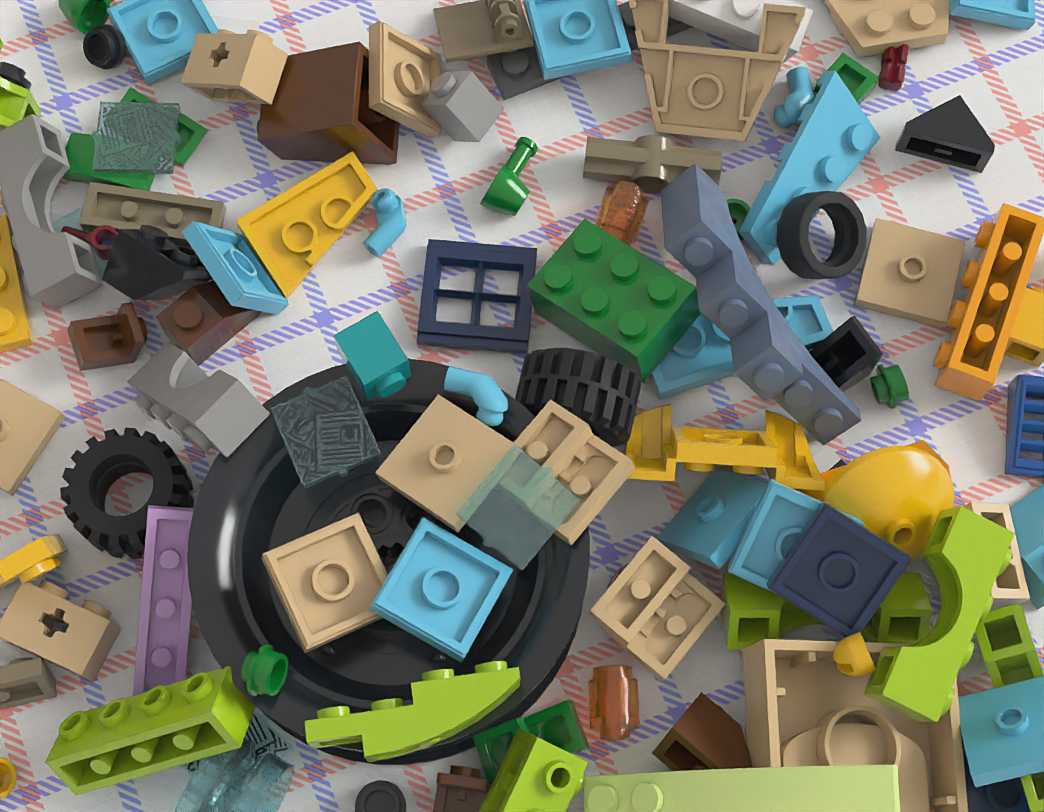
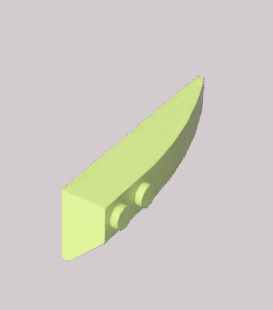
M838 765L709 769L584 776V812H900L897 765Z

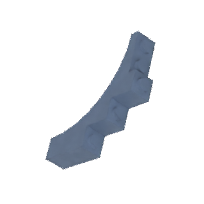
M696 163L661 190L664 248L696 278L698 309L730 339L734 374L765 402L773 398L824 446L862 421L860 410L825 373L790 328L766 291L743 248L729 212L725 192Z

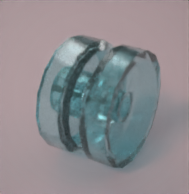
M244 737L241 748L203 758L184 789L174 812H277L292 781L295 765L274 753H267L255 762V742Z

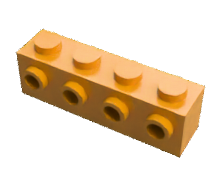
M1003 203L991 222L983 220L974 241V246L981 248L977 260L970 259L960 282V286L967 288L963 301H955L947 320L946 326L953 328L949 342L944 340L941 342L933 361V367L939 369L934 385L980 401L995 383L1044 233V217Z

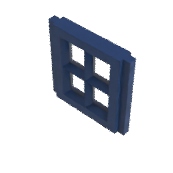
M428 239L417 344L528 354L532 301L526 285L535 276L537 248ZM442 265L476 268L474 291L440 289ZM485 269L519 272L517 295L483 292ZM438 297L473 300L470 323L436 321ZM482 301L515 303L514 327L479 324Z

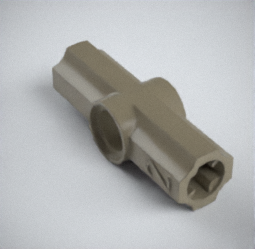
M657 135L641 136L635 142L587 137L583 178L630 183L631 187L639 192L658 194L661 193L664 187L696 163L719 186L722 151L674 146L670 139Z

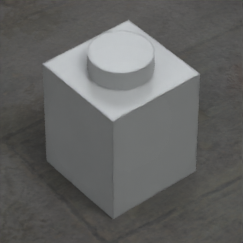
M446 71L433 81L430 86V94L421 104L454 141L480 142L504 110V107L472 71Z

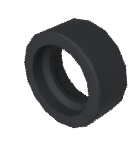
M810 192L793 198L783 209L777 225V245L781 259L791 272L803 279H838L851 273L861 261L866 247L867 229L863 214L854 200L842 192ZM819 208L823 209L830 217L835 231L832 252L824 263L817 260L811 251L808 240L811 219Z

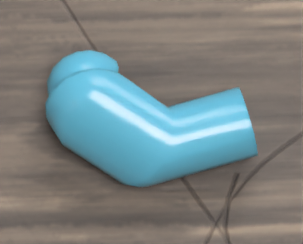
M806 67L791 69L786 74L791 94L784 100V104L774 109V118L782 128H789L793 124H801L798 118L805 105L812 104L815 99V93Z
M388 188L378 190L372 197V205L375 208L378 227L363 242L364 247L377 258H380L406 228L403 202L398 195H395Z
M449 366L444 390L472 397L476 405L479 406L476 419L485 425L497 426L501 424L503 412L508 410V400L495 380L485 374Z

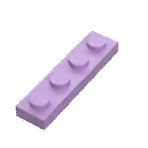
M148 505L133 696L147 692L156 686L170 685L186 678L192 606L188 581L187 553L189 530L194 508Z

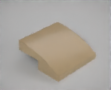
M550 399L514 441L521 453L495 486L538 522L569 545H572L635 470L632 459L595 436L589 424Z
M651 536L589 613L634 659L658 680L663 682L726 603L688 573L691 568Z

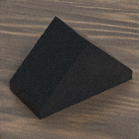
M958 95L906 122L896 143L895 151L982 173L994 153L995 144L961 95Z
M856 316L850 317L809 352L842 392L868 377L883 355Z

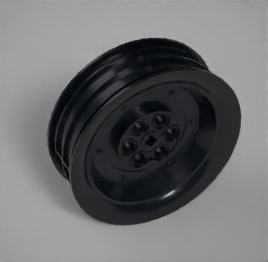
M409 358L411 377L406 379V384L403 388L385 398H381L378 395L368 401L346 364L312 374L286 387L263 403L262 406L270 415L227 458L220 453L215 458L200 489L193 511L188 539V581L193 608L202 635L214 658L222 669L227 666L231 667L233 684L249 701L256 705L265 716L282 730L306 745L308 744L304 721L318 719V710L348 706L350 714L372 711V702L393 698L403 699L404 706L413 705L411 683L422 681V673L428 671L453 669L454 676L474 674L476 665L493 661H506L507 669L519 667L520 686L503 703L478 722L454 736L427 748L374 762H368L364 757L363 742L317 748V750L332 756L374 765H412L452 757L476 747L473 737L481 732L515 718H521L552 683L568 655L582 612L590 565V535L588 526L576 541L569 545L494 486L459 532H456L434 517L436 519L435 525L513 569L462 662L457 661L385 618L379 619L309 652H304L261 559L262 554L359 513L360 517H362L368 510L380 509L386 514L383 523L373 528L366 527L386 569L383 559L386 556L394 559L398 554H401L415 531L409 526L411 518L415 514L428 512L381 481L375 472L438 394L474 418H476V413L479 410V406L476 405L472 397L444 390L449 366ZM340 381L342 384L348 387L351 390L352 394L337 382ZM332 385L352 401L355 399L356 402L353 405L350 404L348 409H353L357 404L359 410L316 415L318 472H331L324 475L309 472V470H315V461L311 462V451L295 447L296 444L293 442L289 448V441L285 439V436L315 450L314 441L312 444H309L314 437V430L305 443L288 434L309 400L327 408L326 411H333V409L306 396L310 395L316 399L337 404L338 399L318 394L323 392L340 398L341 395L339 393L332 392L333 389L330 387ZM327 386H329L328 392L320 391V389L327 390ZM502 390L508 400V410L503 412L501 424L488 427L514 443L535 416L520 402ZM343 397L337 409H346L349 401ZM296 402L297 405L302 404V406H297L299 410L290 407L291 404ZM289 403L284 412L282 413V415L280 416V418L277 420V416L279 415L285 404ZM309 404L300 420L308 417L311 414L312 408L313 414L311 416L314 417V404ZM316 406L317 412H323L324 409ZM290 409L294 410L296 416L288 418L286 412ZM290 411L288 415L293 416L294 413ZM359 414V416L320 419V417ZM283 417L288 418L287 423L290 424L289 426L281 423ZM307 418V419L303 420V421L298 425L297 430H298L299 426L302 425V423H304V421L310 420V419H312V418ZM358 418H359L358 421H346V422H335V423H323V424H321L322 421H334V420H346V419H358ZM363 419L368 428L366 432H369V434H366V439L370 440L367 447L371 442L375 444V446L371 445L367 450L366 457H364ZM314 420L305 424L298 434L309 432L314 426ZM360 424V443L340 445L339 426ZM283 426H285V427L287 428V429H286V432H284V433L282 432V431H284V428L281 429V427H283ZM338 427V429L321 430V428ZM358 428L353 430L355 437L351 440L345 437L346 430L342 429V443L358 441ZM294 430L291 433L302 440H305L308 434L303 436L296 435ZM338 432V434L322 435V433ZM338 436V438L322 439V437ZM338 441V443L322 444V442ZM360 447V449L321 452V450ZM294 449H297L298 455L300 453V450H302L300 459H297L296 453L293 457L292 454ZM371 449H376L378 451L376 453L369 455V451ZM305 451L310 452V454L306 453L309 457L305 456L308 461L302 460ZM360 451V453L322 456V454ZM360 456V458H350V459H339V460H327V461H322V459H326V458ZM352 462L350 464L322 466V464ZM297 465L309 467L305 481H303L306 469L297 467ZM308 475H314V476H320V477L314 478V477H308ZM392 565V566L388 569V571H387L388 575H389V573L391 572V570H392V568L394 567V565ZM262 645H272L273 651L287 656L288 671L285 682L280 691L274 696L266 694L252 696L248 693L246 683L241 678L244 660L250 652H258Z

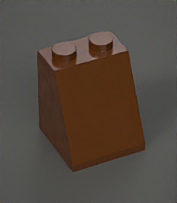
M359 41L288 55L272 105L261 104L260 119L257 122V141L281 160L335 162L353 151L362 164H396L400 123L369 108V50Z

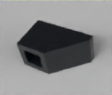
M141 225L140 229H119L102 280L135 301L166 300L189 290L192 286L205 283L213 278L193 249L167 240L168 234L157 227Z

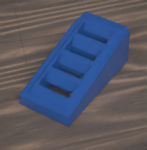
M1021 374L1017 375L1008 385L1005 474L1044 479V421L1023 419L1024 413L1044 415V401L1025 399L1026 397L1044 399V377ZM1022 432L1043 434V441L1021 438ZM1020 451L1043 453V461L1019 458Z

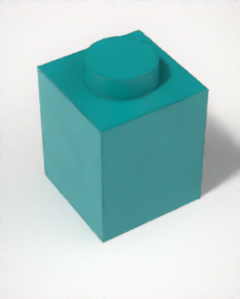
M378 310L333 335L339 355L368 401L378 395L381 398L393 395L403 388L406 384V379L411 377L409 360Z

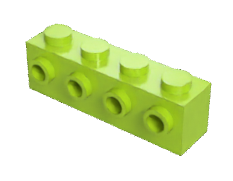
M230 666L208 673L200 672L189 679L166 686L159 685L147 692L132 697L118 698L106 705L91 710L72 713L61 723L59 735L45 763L75 795H80L241 748L256 705L249 701L233 684Z
M518 728L479 812H566L571 799L578 795L583 786L584 771L588 761Z

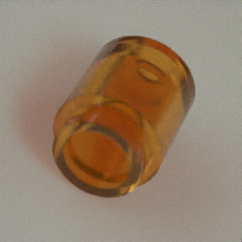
M618 181L616 185L607 186L594 224L629 246L635 243L649 203L648 197L642 193V187L629 181Z
M606 665L594 667L593 679L588 681L590 730L600 731L601 740L630 739V730L640 728L638 679L633 678L631 666Z

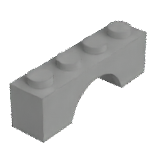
M31 114L0 131V186L3 193L1 203L11 223L13 231L12 244L20 257L24 272L22 281L30 297L59 309L102 287L103 281L93 246L66 232H56L52 225L50 217L52 195L60 179L70 169L60 130Z
M169 342L127 381L138 393L133 401L152 419L156 418L167 429H173L184 440H190L204 453L212 448L227 458L270 415L237 378L220 369L208 377L184 350Z

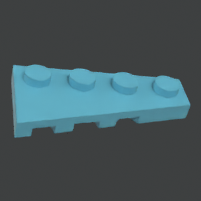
M823 71L817 83V86L820 87L817 96L812 104L805 105L798 118V121L801 123L800 128L792 143H785L777 158L780 162L771 181L764 182L738 231L762 264L774 265L781 257L777 245V225L783 209L791 200L810 192H836L881 138L836 71ZM819 208V209L813 214L812 219H813V218L815 217V215L820 211L821 208Z
M817 295L772 299L807 351L815 348L834 332ZM700 311L699 317L649 376L658 399L661 400L736 375L733 371L730 339Z

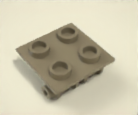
M478 0L433 9L446 63L458 60L469 61L479 56L501 52L512 53L522 48L534 46L520 0Z

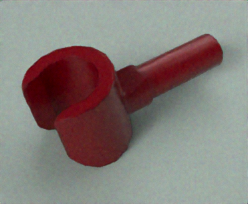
M108 225L99 226L93 232H86L69 226H64L61 232H66L92 245L97 256L102 260L109 259L111 249L101 244L107 240L115 242L117 236L115 228Z

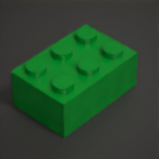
M586 219L578 225L526 285L536 314L598 354L615 360L629 368L632 372L636 373L639 380L643 383L700 315L696 286Z

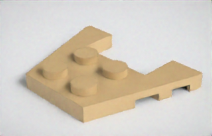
M629 0L636 28L638 48H640L645 72L644 78L655 132L746 141L806 14V7L764 3L758 51L749 52L667 44L666 38L671 0Z
M823 0L830 9V18L859 57L882 54L884 50L891 46L898 48L903 44L908 45L909 49L944 44L948 35L949 0Z

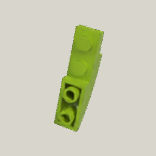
M493 661L476 665L474 674L454 676L453 669L428 671L422 673V681L411 683L413 705L404 706L403 699L393 698L372 702V711L350 714L348 706L318 710V719L304 721L307 744L312 749L363 742L364 757L368 762L394 758L427 748L454 736L478 722L503 703L520 686L519 667L507 669L506 661Z

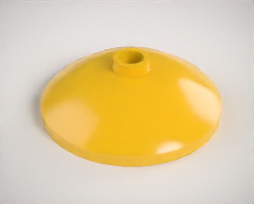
M889 446L867 452L845 465L828 482L818 500L821 502L824 500L831 506L862 520L864 527L908 554L912 558L908 564L910 565L922 557L921 555L939 512L954 507V487L947 470L928 452L910 446Z

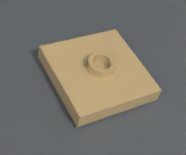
M382 21L370 25L369 108L428 138L442 134V127L421 105L431 92V84L441 75V55Z
M876 218L872 226L854 305L944 328L950 313L965 241Z
M0 379V489L14 496L65 416L61 411Z
M438 394L375 473L388 486L456 532H459L521 452L518 445Z
M359 513L262 554L261 559L305 653L383 618L369 610L387 579L388 573Z

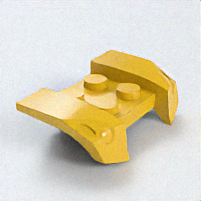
M671 404L662 405L635 414L630 439L628 442H625L623 454L632 459L635 470L627 479L675 482L676 462H684L683 468L692 471H712L713 465L719 464L733 465V471L737 473L762 474L763 467H765L769 478L790 488L825 490V481L815 465L803 426L787 417L768 410L764 411V430L754 431L671 426Z

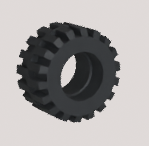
M570 348L539 349L525 356L515 400L520 402L536 417L551 399L589 424L595 436L610 446L615 447L625 444L630 439L641 381L636 373L632 372L629 368L596 353Z
M125 427L124 435L122 436L115 429L104 431L106 439L98 441L93 436L85 442L90 447L87 451L81 453L79 450H76L71 456L76 465L73 469L65 467L62 476L69 484L67 487L60 488L61 499L67 504L63 509L67 518L74 524L73 527L101 552L106 550L112 557L121 559L123 554L126 553L131 559L142 558V551L145 550L148 505L193 508L194 499L189 491L194 490L192 480L186 473V468L164 440L160 442L155 434L145 431L141 436L136 428ZM137 472L146 473L153 477L152 493L143 507L125 516L106 514V494L117 479Z

